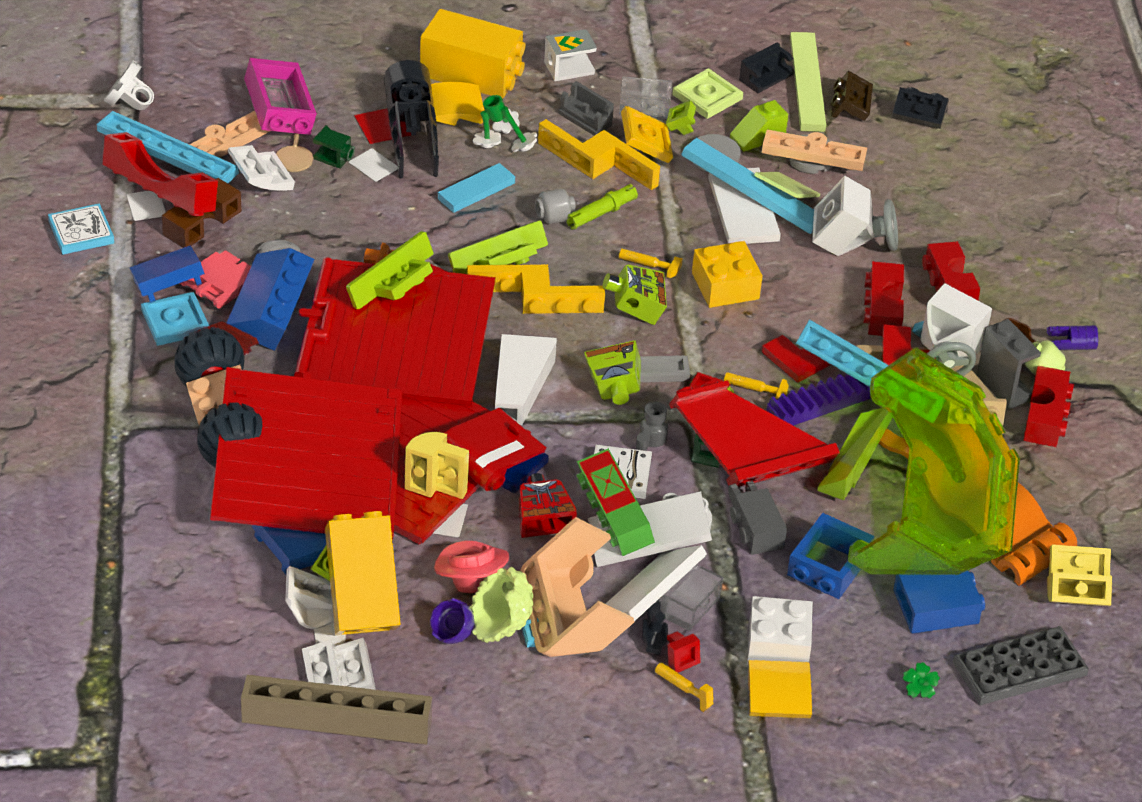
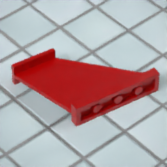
M711 380L696 389H692L691 386L684 387L676 392L675 397L669 403L671 409L677 408L728 473L729 477L726 479L728 486L736 484L740 488L749 481L758 483L828 464L840 453L836 443L828 445L727 390L730 386L728 380L719 383L717 380Z

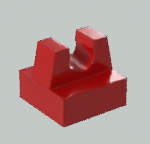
M678 631L667 635L669 642L668 666L679 673L701 663L700 639L692 633L684 636Z

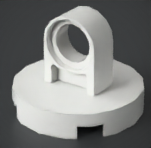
M132 61L112 86L104 101L113 106L121 98L133 108L145 110L153 102L154 93L149 86L135 77L142 66ZM135 93H143L147 98V102H140L136 98Z

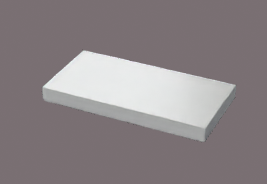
M759 167L747 168L754 173L760 172ZM709 173L708 179L728 243L745 241L746 244L780 241L781 234L773 211Z
M701 491L640 506L650 523L655 543L622 556L618 546L612 547L608 541L594 555L597 567L711 541L712 538ZM597 516L588 518L589 524L605 532L609 530L607 527H601Z
M702 545L662 552L613 596L606 605L633 617L635 621L700 562L707 553Z

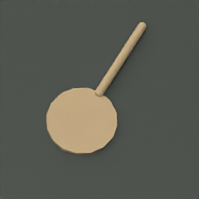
M294 133L293 146L281 148L276 153L284 167L290 172L303 171L313 163V154L310 150L298 146L299 134Z

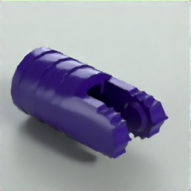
M1096 325L1046 327L1048 336H1067V340L1051 341L1059 350H1096L1098 347V328Z

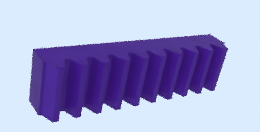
M847 373L845 377L838 374L835 380L829 377L825 384L820 380L816 387L813 384H809L807 390L803 387H800L797 393L791 390L788 397L784 393L780 395L778 400L775 397H771L769 403H767L766 411L794 426L875 397L876 390Z

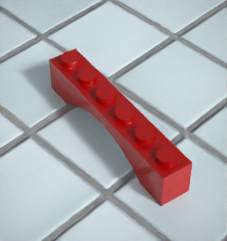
M127 132L105 135L102 165L112 169L113 173L123 175L128 181L141 185L144 190L152 191L157 194V197L172 202L173 206L187 210L190 215L203 216L205 212L215 211L218 180L203 172L180 175L177 178L171 177L154 163L146 151L142 140Z

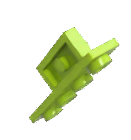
M535 221L449 252L448 257L453 273L467 274V265H508L513 262L514 265L526 263L530 261L529 256L537 254V249L547 246L548 241L542 222Z
M420 231L346 286L355 309L362 308L377 296L391 300L400 299L405 295L406 291L422 283L424 278L433 272L430 262L425 261L434 253L426 232Z

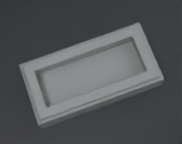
M687 355L640 357V383L690 381L691 374Z

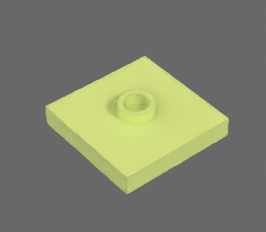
M709 68L673 87L672 95L683 103L691 100L696 107L695 111L706 119L743 99V92Z

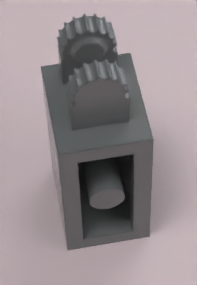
M749 481L745 484V492L741 493L736 484L729 485L728 494L733 505L730 507L731 520L734 524L737 523L741 542L747 545L751 555L784 549L787 527L768 488L758 490L754 481Z

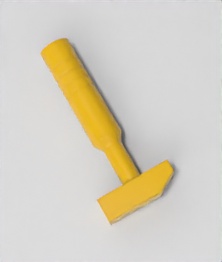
M621 248L619 253V259L653 268L661 267L668 269V278L678 274L683 262V258L675 256L672 263L658 260L657 257Z
M726 372L724 381L728 380L729 384L758 392L776 394V400L779 399L782 393L785 396L788 393L789 386L785 379H782L778 388L767 385L763 381Z
M659 663L656 666L655 673L685 693H691L699 698L700 710L702 712H705L713 705V688L704 684L697 689L694 687L693 682L664 663Z

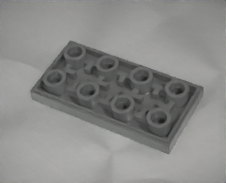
M1061 626L954 655L953 658L954 665L979 705L1087 676L1089 670Z

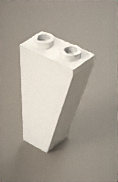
M502 334L495 409L500 407L520 425H523L555 363L557 338Z

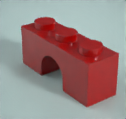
M959 242L927 244L926 255L922 257L923 269L928 271L931 286H934L936 291H938L944 284H947L979 301L981 288L974 274L963 273L965 255Z
M872 261L871 272L865 273L864 287L869 288V290L865 289L864 305L869 306V308L865 307L863 323L868 324V335L882 336L884 324L903 325L904 300H901L904 285V264Z
M1044 366L1037 367L1023 441L1057 448L1059 437H1065L1068 421L1063 420V418L1068 419L1071 402H1067L1066 399L1071 400L1074 384L1069 383L1070 371Z

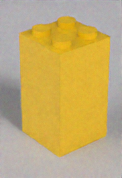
M439 9L421 35L420 63L429 69L430 79L479 85L480 93L490 96L499 95L503 99L508 91L513 90L516 78L521 76L524 71L525 63L522 62V56L526 44L523 42V31Z
M382 511L364 513V516L357 519H352V514L333 516L334 519L329 521L325 527L335 636L396 630L401 623L390 516H382Z

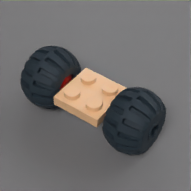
M207 327L200 328L198 332L195 330L189 333L180 342L176 350L174 367L180 381L188 388L199 424L197 432L198 449L203 458L216 468L219 434L225 441L259 437L262 431V417L252 407L243 403L242 406L237 402L230 403L228 406L226 403L222 404L226 368L244 369V352L237 339L227 331L215 327L210 329Z

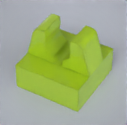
M691 100L669 109L666 125L670 131L678 129L683 135L693 132L691 125L695 124L694 114L696 107Z

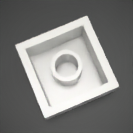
M753 596L749 619L747 665L749 660L809 662L812 642L813 602Z

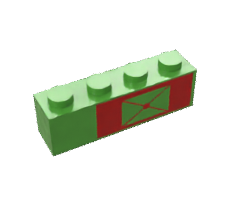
M609 448L577 461L580 473L576 474L578 483L582 490H588L586 497L591 508L599 510L596 512V516L601 527L609 529L606 532L611 536L609 540L611 546H618L622 556H625L655 543L650 523Z

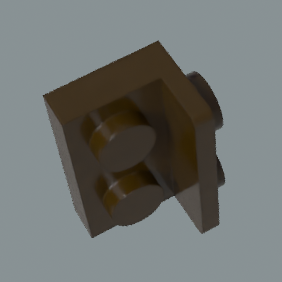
M848 70L833 85L834 96L830 103L832 106L831 116L837 118L845 110L851 116L865 121L870 115L873 84Z

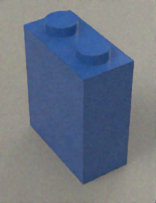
M965 561L897 570L893 591L911 634L979 624L981 612L985 610L984 597L981 593H978L974 574L969 572Z

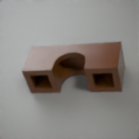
M217 178L218 187L215 211L205 212L203 216H193L188 214V211L183 208L173 207L162 215L163 236L182 248L192 246L204 238V219L211 218L224 224L242 212L241 191Z

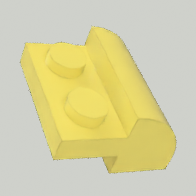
M429 432L416 436L406 446L405 489L430 498L435 491H439L463 499L467 493L469 450L448 444L447 434Z
M1051 545L1049 576L1047 577L1049 602L1111 606V549Z

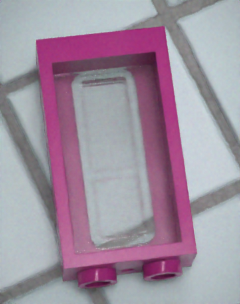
M250 58L244 80L261 130L311 135L317 113L299 64Z

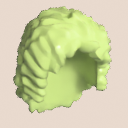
M513 567L508 568V570L500 568L497 570V573L484 577V580L480 581V586L477 587L478 592L472 596L473 602L470 609L474 614L475 621L472 633L477 635L478 640L486 643L490 641L498 642L505 636H512L516 630H520L526 625V621L533 611V587L527 581L526 574L522 571H516Z

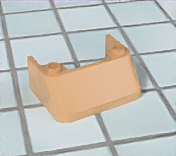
M577 517L529 558L520 570L526 574L527 581L533 587V611L529 619L531 620L530 626L535 639V646L539 653L548 657L599 652L635 622L633 617L600 601L586 611L580 587L593 575L591 556L608 542L611 536L609 533Z

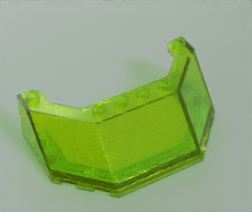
M915 347L871 377L870 394L873 402L891 413L909 446L902 517L900 523L893 521L887 525V533L868 543L864 540H857L852 543L849 548L848 562L869 574L959 575L1012 551L1020 457L1015 448L1010 450L1002 436L1006 433L996 413L990 414L983 401L986 395L982 388Z

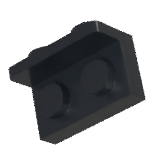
M900 87L892 118L941 129L945 113L948 110L949 98H945L938 93L928 94L920 92L913 87Z

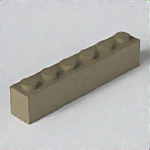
M246 675L241 695L242 723L427 745L432 722V696Z

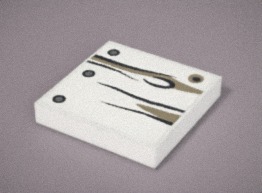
M596 445L594 454L609 448L635 498L645 499L652 452Z

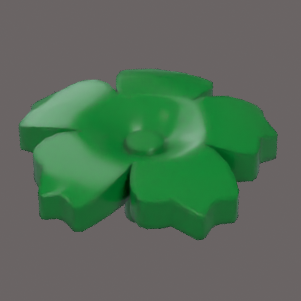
M924 662L917 663L915 670L910 668L904 672L902 678L903 681L909 683L906 686L908 696L915 698L920 693L921 698L926 697L929 699L935 695L933 687L938 685L940 679L938 672H930V667Z

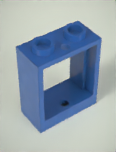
M822 513L791 553L787 575L825 594L840 599L871 557L874 536ZM820 542L851 557L840 571H836L808 558L807 555L816 543Z

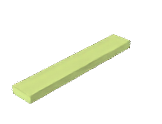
M791 32L790 46L793 57L792 63L800 131L825 132L826 118L815 33Z

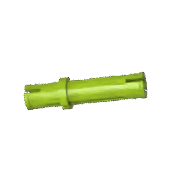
M628 184L617 191L605 193V196L568 214V219L566 220L568 226L575 230L610 211L615 212L619 210L622 205L637 199L638 193L636 188H632L633 185Z

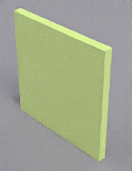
M756 172L754 175L796 198L820 196V193L780 172Z

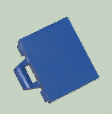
M191 245L130 267L132 277L142 296L147 295L150 303L156 301L154 292L194 278L197 286L201 285L200 276L205 274L201 262Z
M252 525L255 531L254 537L258 542L263 541L282 564L281 570L285 575L289 566L300 570L314 565L327 545L326 534Z

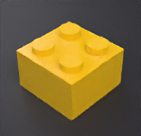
M745 241L694 249L692 275L709 308L760 299L763 275Z

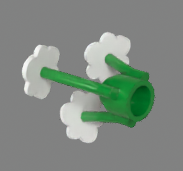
M492 95L483 101L484 111L480 114L483 119L484 131L475 134L473 144L484 148H491L501 143V134L498 132L502 131L504 134H507L513 129L519 138L513 142L511 148L513 152L519 150L525 152L534 146V143L537 141L536 132H526L524 134L518 127L520 125L518 112H511L505 106L501 96ZM489 119L495 122L493 130H489Z

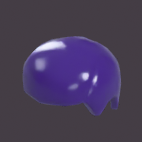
M455 598L440 602L433 609L430 618L432 635L446 644L463 642L471 635L475 625L474 614L470 607Z

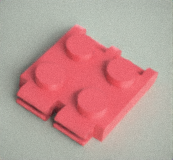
M226 250L220 254L215 252L201 261L205 273L200 276L201 285L197 286L194 278L179 284L192 288L196 291V295L201 298L206 297L213 302L216 308L220 309L239 295L251 266L244 261L239 263L240 259Z

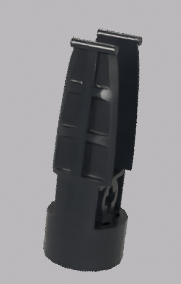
M415 60L398 61L392 64L384 74L388 120L394 152L399 166L398 177L403 178L404 154L400 122H405L406 132H411V135L415 136L416 132H421L420 121H426L433 176L437 177L439 168L438 133L429 69L424 64Z

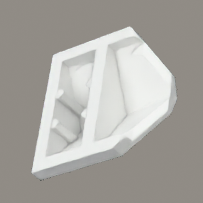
M289 566L286 573L285 601L299 624L305 628L317 629L334 622L330 582L324 578Z

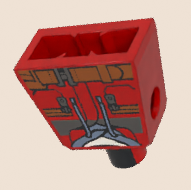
M535 473L528 477V483L520 485L519 516L521 538L557 534L577 517L576 507L560 480L545 481L542 474Z

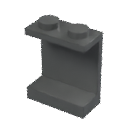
M1009 319L986 327L977 376L998 399H1006V407L1011 409L1031 401L1032 392L1019 379L1022 364L1040 357L1041 352Z

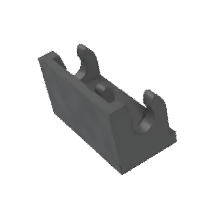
M577 81L571 85L570 96L567 92L563 91L558 114L594 136L612 126L614 103Z

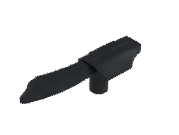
M659 598L647 609L648 619L645 618L642 622V638L646 652L660 655L663 646L668 641V624L664 622L666 616L661 612Z

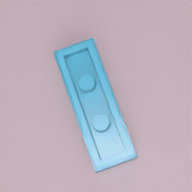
M498 163L439 191L438 200L455 213L515 184V176Z

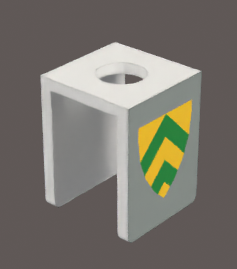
M587 30L549 35L545 39L544 63L554 81L594 75L595 69L586 53L596 52L597 47Z

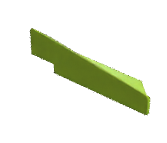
M896 400L890 401L883 408L860 414L839 451L840 453L830 467L828 475L819 484L817 491L845 500L851 487L854 488L892 420L895 414Z

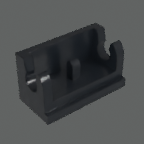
M777 42L741 60L739 80L756 93H760L794 75V69L785 62V59L789 62L792 61L793 57L789 52L780 47V44Z

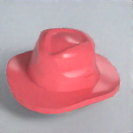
M477 541L456 542L443 549L435 562L434 569L441 576L451 577L459 592L476 593L478 592L477 587L480 586V581H483L484 577L497 573L498 569L503 568L507 564L509 553L506 550Z

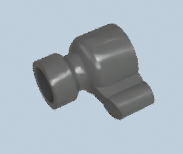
M650 402L645 406L644 418L640 423V433L637 435L636 450L647 451L648 447H660L666 443L668 435L667 407L663 403Z

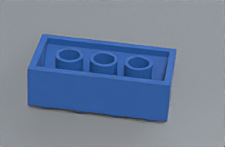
M292 248L256 254L224 328L275 351L287 328L315 259Z

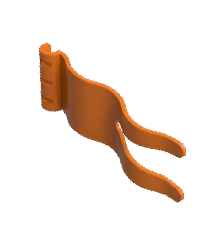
M942 410L934 423H930L922 418L931 427L944 433L952 444L965 480L962 484H956L951 479L940 458L928 446L915 440L902 438L886 429L879 444L891 452L905 456L912 462L919 472L935 506L944 515L963 523L975 535L987 557L997 569L1004 572L1011 568L1015 574L1014 582L1018 586L1049 567L1051 545L1077 546L1076 535L1068 525L1059 522L1052 526L1037 501L1024 486L1011 478L1002 476L992 467L976 433L969 424H947L948 413Z

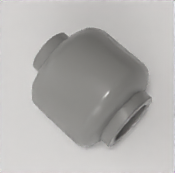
M563 188L542 191L539 198L535 200L537 217L546 224L565 222L568 219V214L571 211H575L574 197L572 195L569 196Z

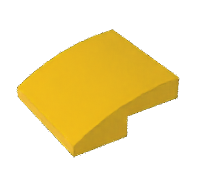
M464 82L431 84L437 122L453 126L456 125L459 119L479 124L483 123L480 113L484 111L479 85Z
M748 661L749 716L811 718L812 692L809 662Z

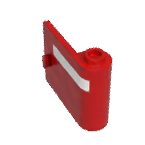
M500 407L452 427L445 432L448 444L469 450L468 476L485 491L499 489L505 481V473L508 468L544 453L547 448Z

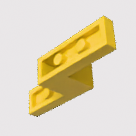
M547 119L539 123L538 144L588 177L594 179L615 166L650 190L659 186L660 166L607 131L603 130L582 143Z
M548 264L467 265V274L496 277L494 292H521L523 314L604 313L605 289H603V285L550 286Z

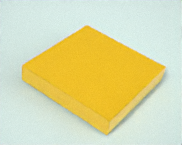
M625 106L621 111L626 144L669 163L673 158L667 125L629 106Z

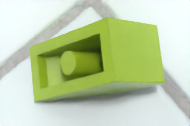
M776 100L754 106L730 133V138L738 144L742 152L762 146L767 130L786 133L788 113Z

